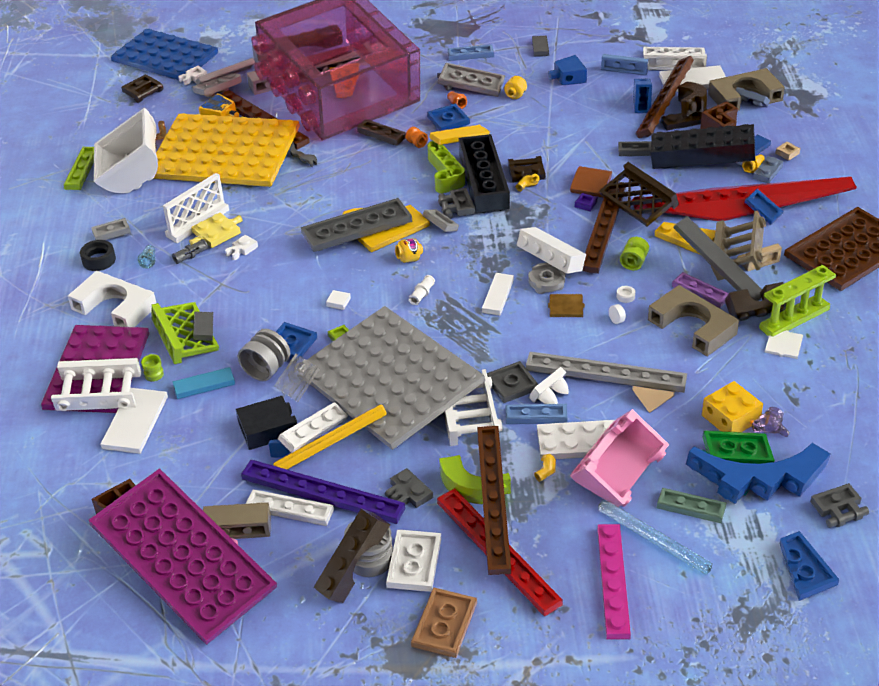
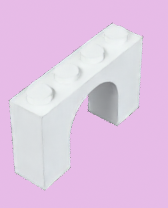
M95 271L68 295L71 310L87 315L104 300L112 298L124 299L111 312L114 326L120 327L137 326L151 312V304H156L154 292L99 271Z

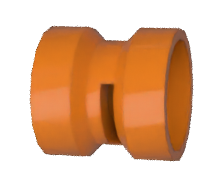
M411 127L406 132V140L413 143L414 146L422 148L426 145L428 135L417 127Z

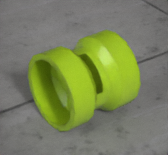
M155 354L143 357L141 364L144 369L145 379L151 382L160 380L164 376L160 357Z

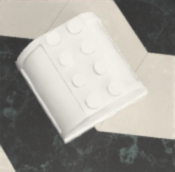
M145 108L94 144V182L98 186L115 193H130L134 189L138 190L145 181H151L154 178L158 169L155 148L156 123Z

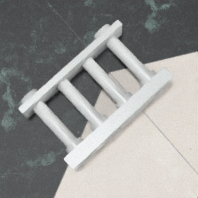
M138 358L58 362L57 368L64 383L61 395L51 396L56 411L136 407L133 392L129 391L132 377L141 376ZM112 378H123L121 392H110ZM84 379L81 394H70L72 380ZM92 379H103L101 393H90Z
M486 369L482 370L485 382L477 387L483 388L484 394L465 396L443 412L450 446L458 445V437L461 434L477 432V427L499 426V432L502 431L501 419H497L490 390L492 389V379L487 377ZM487 403V408L458 412L453 410L456 407L455 405ZM489 416L491 421L464 426L456 424L460 419Z

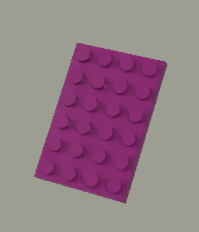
M75 325L60 361L138 358L139 362L149 336V329L142 327ZM56 368L42 400V410H55L51 396L61 395L64 380L61 379L58 368ZM112 378L110 392H121L123 378ZM84 379L72 380L70 394H81ZM92 379L90 393H101L103 379ZM119 408L67 411L117 413Z

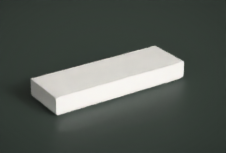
M495 274L483 304L482 313L501 316L514 281V275Z

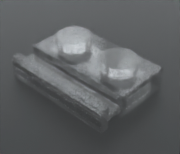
M295 354L274 387L298 402L320 369L303 357Z

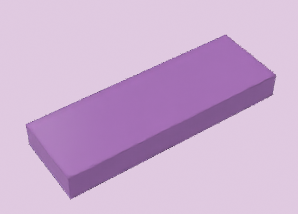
M684 272L672 281V287L675 288L680 285L718 308L725 304V298L729 294Z

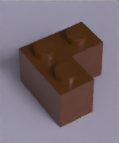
M726 101L703 111L700 129L736 126L738 108Z

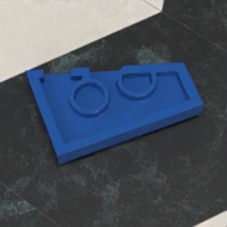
M800 531L780 538V547L799 601L838 585L839 578Z

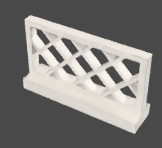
M643 47V59H649L648 70H673L679 60L691 56L694 60L690 66L691 68L706 67L707 54H705V49L701 47Z
M213 174L163 205L168 228L165 231L167 238L179 243L193 234L192 226L215 214H224L229 211L228 204L224 203L219 174ZM215 181V184H214L212 190L209 189L211 183ZM203 189L199 198L196 197L198 191ZM210 191L211 193L207 201L204 200L207 192ZM215 194H217L218 199L213 201ZM190 197L186 206H184L185 199ZM194 200H198L194 209H192L191 206ZM202 202H204V207L200 209ZM176 205L173 214H171L170 208ZM181 207L185 208L181 217H178ZM189 210L192 211L191 215L187 217ZM179 219L178 223L173 226L175 220Z

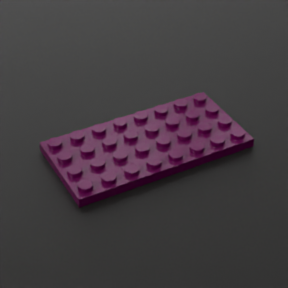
M160 468L89 519V525L206 645L277 588V583Z

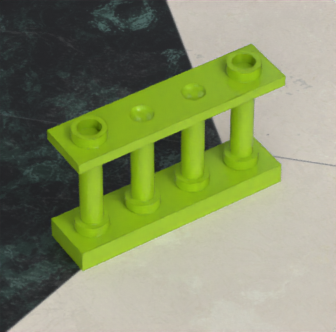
M821 265L764 293V297L772 302L773 306L771 317L760 322L759 329L766 335L773 337L830 310L831 304L822 298L824 283L836 278V274L824 265ZM815 288L814 296L809 298L810 290ZM801 295L800 303L794 305L795 298ZM786 303V309L780 312L781 305Z

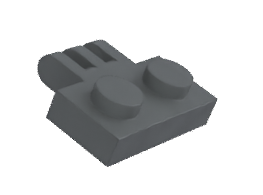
M408 468L390 478V484L393 487L385 492L386 497L403 502L405 505L410 502L416 508L433 498V491Z

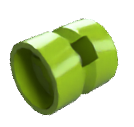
M631 237L621 253V265L632 271L640 269L649 252L650 246L648 242L641 237Z

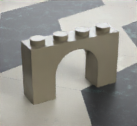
M765 68L710 80L708 95L717 105L727 101L737 107L739 111L741 96L736 91L737 87L766 96L770 100L769 104L783 101L785 87Z
M680 285L649 305L648 321L661 329L680 317L691 316L703 320L706 324L694 332L692 348L707 357L736 336L738 332L739 320Z

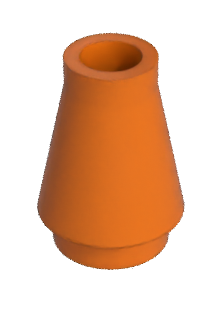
M453 91L448 93L447 98L452 104L456 103L460 109L467 105V98L464 94Z

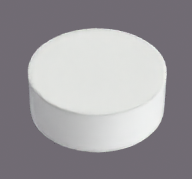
M621 286L617 289L616 297L620 302L630 303L634 301L636 292L630 286Z
M619 304L609 308V317L614 324L622 323L626 318L625 310Z

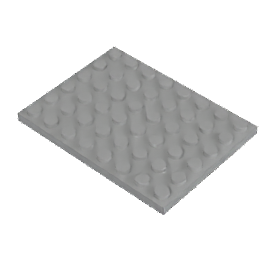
M386 306L295 368L297 375L331 402H335L353 419L382 404L386 410V416L364 428L392 450L485 382V376Z

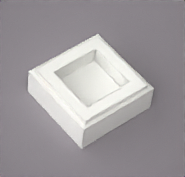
M333 290L326 301L327 307L344 310L351 299L350 293Z

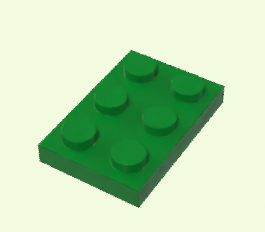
M723 431L703 432L702 438L705 449L710 455L739 463L763 464L775 461L766 434Z

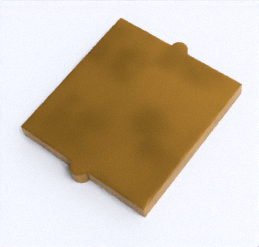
M550 294V303H548L550 317H583L585 304L583 303L582 294Z

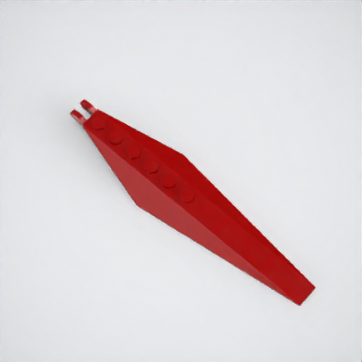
M852 177L706 188L676 193L679 205L675 209L670 207L664 213L713 221H726L754 214V210L744 202L756 189L761 191L780 208L855 190L857 186ZM640 196L633 197L632 200H640ZM643 196V199H650V198H652L653 196H649V197H644V196ZM652 203L643 204V209L652 208ZM655 203V207H662L665 203ZM634 205V210L640 209V205Z

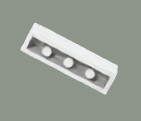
M537 227L520 229L517 242L518 247L567 274L583 270L585 253Z

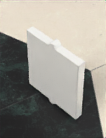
M788 330L773 337L769 335L765 353L798 359L803 335L792 333Z

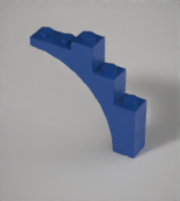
M812 442L802 452L790 458L772 463L750 464L724 460L693 446L688 453L685 465L703 475L709 481L719 486L717 493L724 499L736 504L749 489L767 501L780 486L800 497L825 469L831 453Z

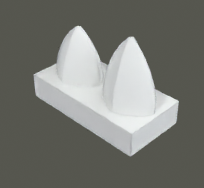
M560 367L537 385L528 398L533 403L539 399L544 404H558L557 398L551 389L561 394L569 393L568 385L563 378L566 372Z

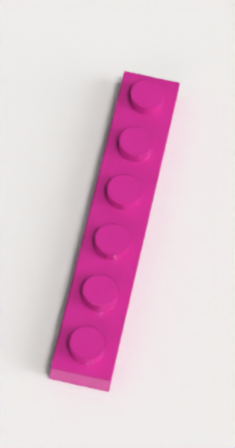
M598 524L597 532L606 640L630 639L631 632L620 524Z

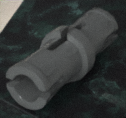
M201 239L192 245H186L184 249L172 254L174 262L179 264L188 258H194L196 254L208 249L207 242Z

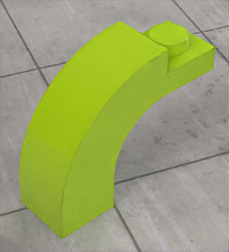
M460 455L439 458L440 475L446 489L450 491L455 488L469 503L483 504L481 477L472 475L465 470ZM509 473L503 474L504 494H511V478Z

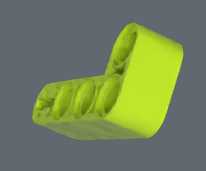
M434 141L427 144L428 160L438 171L434 175L436 192L444 194L464 187V167L444 145H438Z

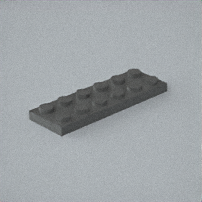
M396 198L301 227V233L313 252L393 227L405 225L412 222V215L400 199Z

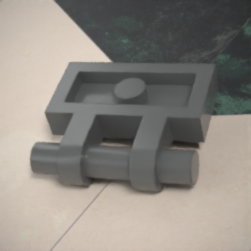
M467 188L451 190L450 195L445 196L441 193L438 196V203L442 207V213L450 219L453 217L452 213L455 212L458 216L475 213V207Z
M850 483L811 496L810 502L822 517L831 515L832 518L826 519V524L829 528L843 526L851 520L858 521L863 516L869 514L867 506L859 508L858 505L861 503L862 498ZM848 509L849 512L842 514L841 510Z

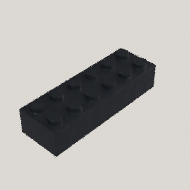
M754 124L652 133L650 150L652 168L756 161Z
M492 135L458 138L459 156L465 169V177L475 207V213L510 209V192Z

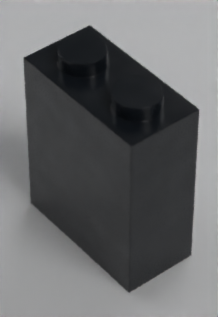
M283 396L236 409L238 424L249 450L268 445L270 440H278L281 433L298 424L295 415L291 416L292 409L290 403H286Z

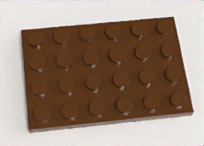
M856 207L785 249L784 256L808 271L824 265L836 274V278L827 283L842 291L879 268V219L865 210Z

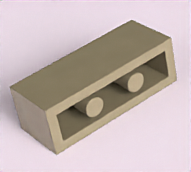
M269 502L203 506V511L230 538L270 537L271 512Z

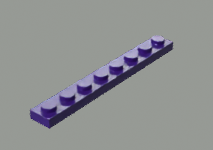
M252 459L241 473L242 480L356 513L362 508L394 524L398 523L405 511V503Z

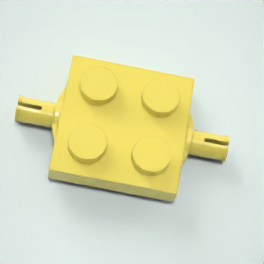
M222 213L215 214L191 227L192 233L197 237L189 240V243L192 245L204 239L207 245L213 248L241 233L240 227L236 224L243 222V219L240 215L233 219H228Z

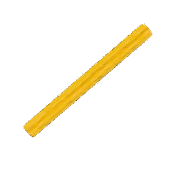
M380 404L295 452L277 460L273 465L289 469L386 416V410Z

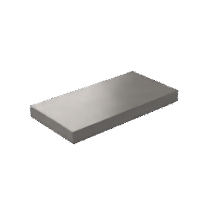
M445 63L438 78V84L498 97L505 80V75Z

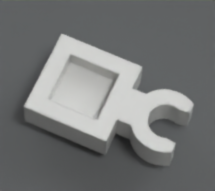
M196 66L187 70L186 74L179 75V82L183 81L184 85H188L191 81L195 82L198 77L207 74V71L200 66Z
M244 235L233 242V247L227 248L225 252L227 257L232 255V260H237L240 254L247 255L256 249L258 243L256 240Z

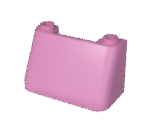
M632 409L610 424L572 471L570 477L576 483L612 505L625 507L632 499L630 496L632 493L631 487L650 463L655 460L659 462L666 455L665 450L669 444Z

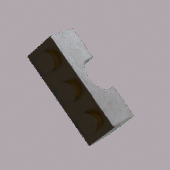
M779 282L765 285L760 292L762 301L752 299L748 289L729 292L725 298L729 314L739 321H744L751 316L763 317L771 313L773 303L764 297V293L784 283ZM786 303L781 305L780 312L786 309Z

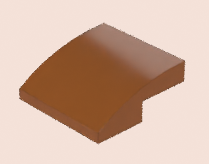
M579 166L571 184V193H584L604 198L599 190L609 183L612 171Z

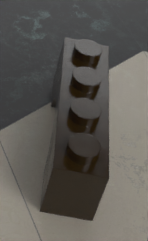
M361 508L313 588L329 600L344 603L355 584L353 571L358 560L369 548L380 543L391 524L377 514Z

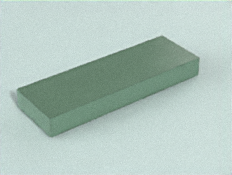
M662 488L657 508L722 523L727 503Z

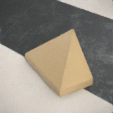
M633 386L632 389L649 413L674 397L675 393Z

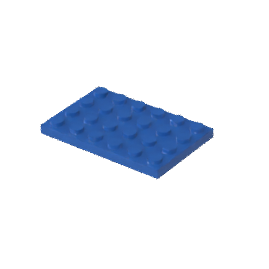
M145 29L111 55V61L179 80V75L186 74L187 70L196 66L202 67L219 52L218 47L152 29Z

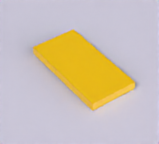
M410 204L405 207L412 215V222L364 236L357 240L370 252H374L429 227L430 221Z

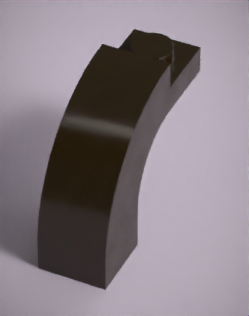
M687 81L678 86V101L681 102L682 116H689L696 111L703 112L707 108V89L703 85Z

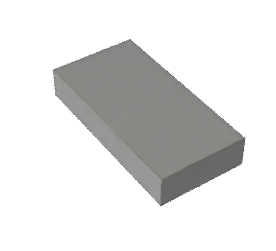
M437 209L424 210L422 216L443 231L458 230L459 225Z

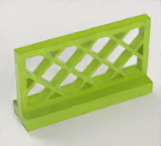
M195 302L163 308L160 307L159 303L151 304V319L174 364L182 363V357L219 350V345L214 336L213 341L199 340L197 343L190 341L194 334V323L190 321L194 320V312H200ZM193 309V312L189 313L185 312V310ZM167 313H173V314H175V315H174V316H169V315H166V314H167ZM179 316H183V317H186L187 319H186V320H182V319H179L178 317H179ZM173 323H176V324H179V325H181V326L178 328V327L172 326V324H173ZM185 327H189V328H192L193 330H192V331H188V330H184V328H185ZM179 334H182V335H185V336H187V337H186L185 339H183V338H180V337H177V336H178ZM203 342H207V343H210V344H212V345L205 346V345H202V343H203ZM185 345L193 347L192 349L184 350Z

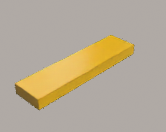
M473 125L430 132L429 138L438 145L459 142L458 138L487 135L490 131L481 125Z

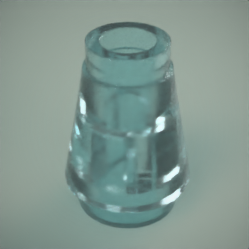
M152 245L146 246L138 256V263L143 268H150L155 264V248Z

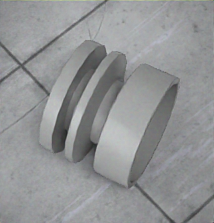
M261 329L239 350L237 355L238 362L242 369L252 378L259 381H267L289 359L290 348L283 337L275 331Z
M352 522L348 524L347 528L345 529L344 536L348 531L349 527L351 526ZM390 527L380 543L369 548L360 557L353 571L355 574L363 577H375L389 569L393 552Z

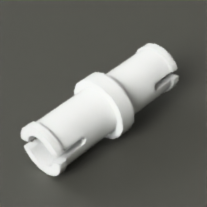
M426 275L423 281L415 286V291L409 296V302L412 305H418L423 297L429 294L430 288L435 284V279L430 275Z

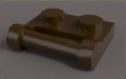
M146 74L121 87L122 92L134 98L137 103L143 101V98L164 89L161 82Z
M541 156L520 160L508 159V169L512 183L519 182L524 176L537 174L539 180L546 179Z

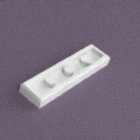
M334 402L281 433L278 440L293 453L344 422L349 415Z
M254 489L246 504L269 502L271 515L323 526L328 525L334 511L333 505Z

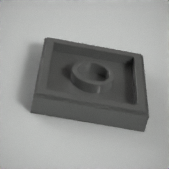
M520 361L487 373V377L492 379V389L503 403L530 394L539 385Z

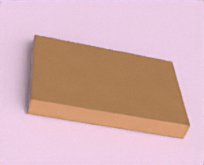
M433 587L411 640V647L457 658L476 608L477 598Z

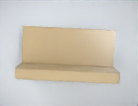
M778 243L762 248L763 261H761V267L780 262L782 247ZM750 252L739 255L737 258L750 255ZM753 262L742 265L747 271L756 269Z

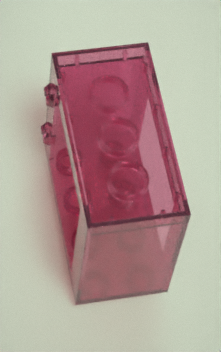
M314 0L255 22L256 36H253L251 41L259 57V62L254 64L258 78L261 81L266 79L274 96H281L285 100L288 111L291 114L297 113L300 116L305 130L308 132L313 130L321 140L355 128L365 119L372 121L420 101V49L368 0ZM354 51L361 57L322 73L315 67Z

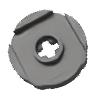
M540 263L532 267L531 272L529 271L528 281L538 294L562 290L565 283V272L553 267L549 263Z

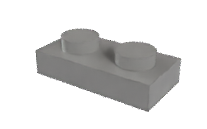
M125 218L91 227L95 240H108L131 233Z

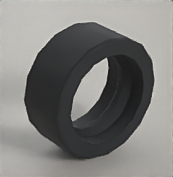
M106 240L90 241L79 252L83 267L91 271L105 270L111 267L116 260L113 245ZM105 253L100 257H91L94 254Z

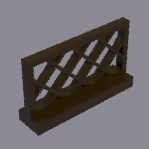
M630 162L624 164V170L599 190L603 197L646 227L670 207L675 209L679 205L674 191ZM624 177L629 179V182L620 183ZM640 186L641 190L631 191V187ZM628 187V192H619V188ZM610 189H616V193L609 194L607 193V191H609ZM640 195V200H631V196ZM643 195H653L650 199H643ZM628 196V201H619V197ZM652 203V208L643 209V204ZM655 203H665L662 207H655ZM640 205V209L632 210L630 206ZM652 213L648 219L642 217V214Z

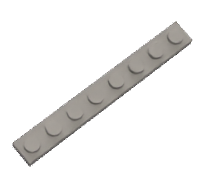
M529 352L526 363L528 371L552 374L561 367L566 372L564 376L683 393L685 392L687 373L537 352Z

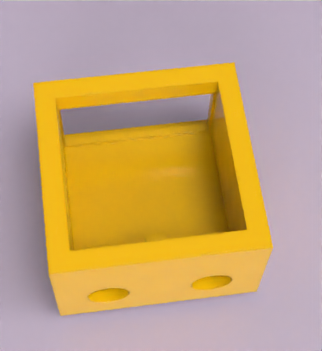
M733 381L704 398L702 416L720 431L743 432L761 421L763 403L737 382Z

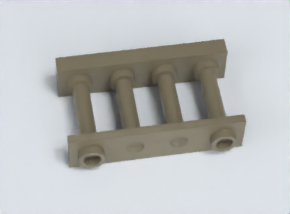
M757 210L754 211L752 222L729 227L726 226L724 220L716 223L714 243L729 257L750 251V255L733 259V261L738 266L753 262L756 270H760L761 261H763L762 245L764 227H766L765 219L760 216ZM753 229L751 233L730 238L732 234ZM751 240L750 244L728 250L731 245ZM711 266L717 280H723L724 278Z

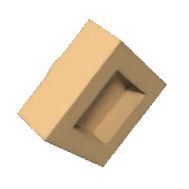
M785 142L776 148L775 154L784 159L791 160L800 153V148Z

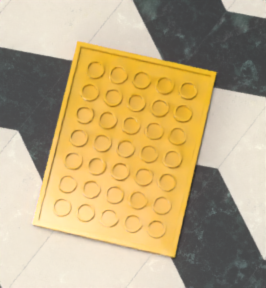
M178 114L156 152L158 169L153 179L202 182L217 173L220 175L221 183L272 187L300 127L299 121Z

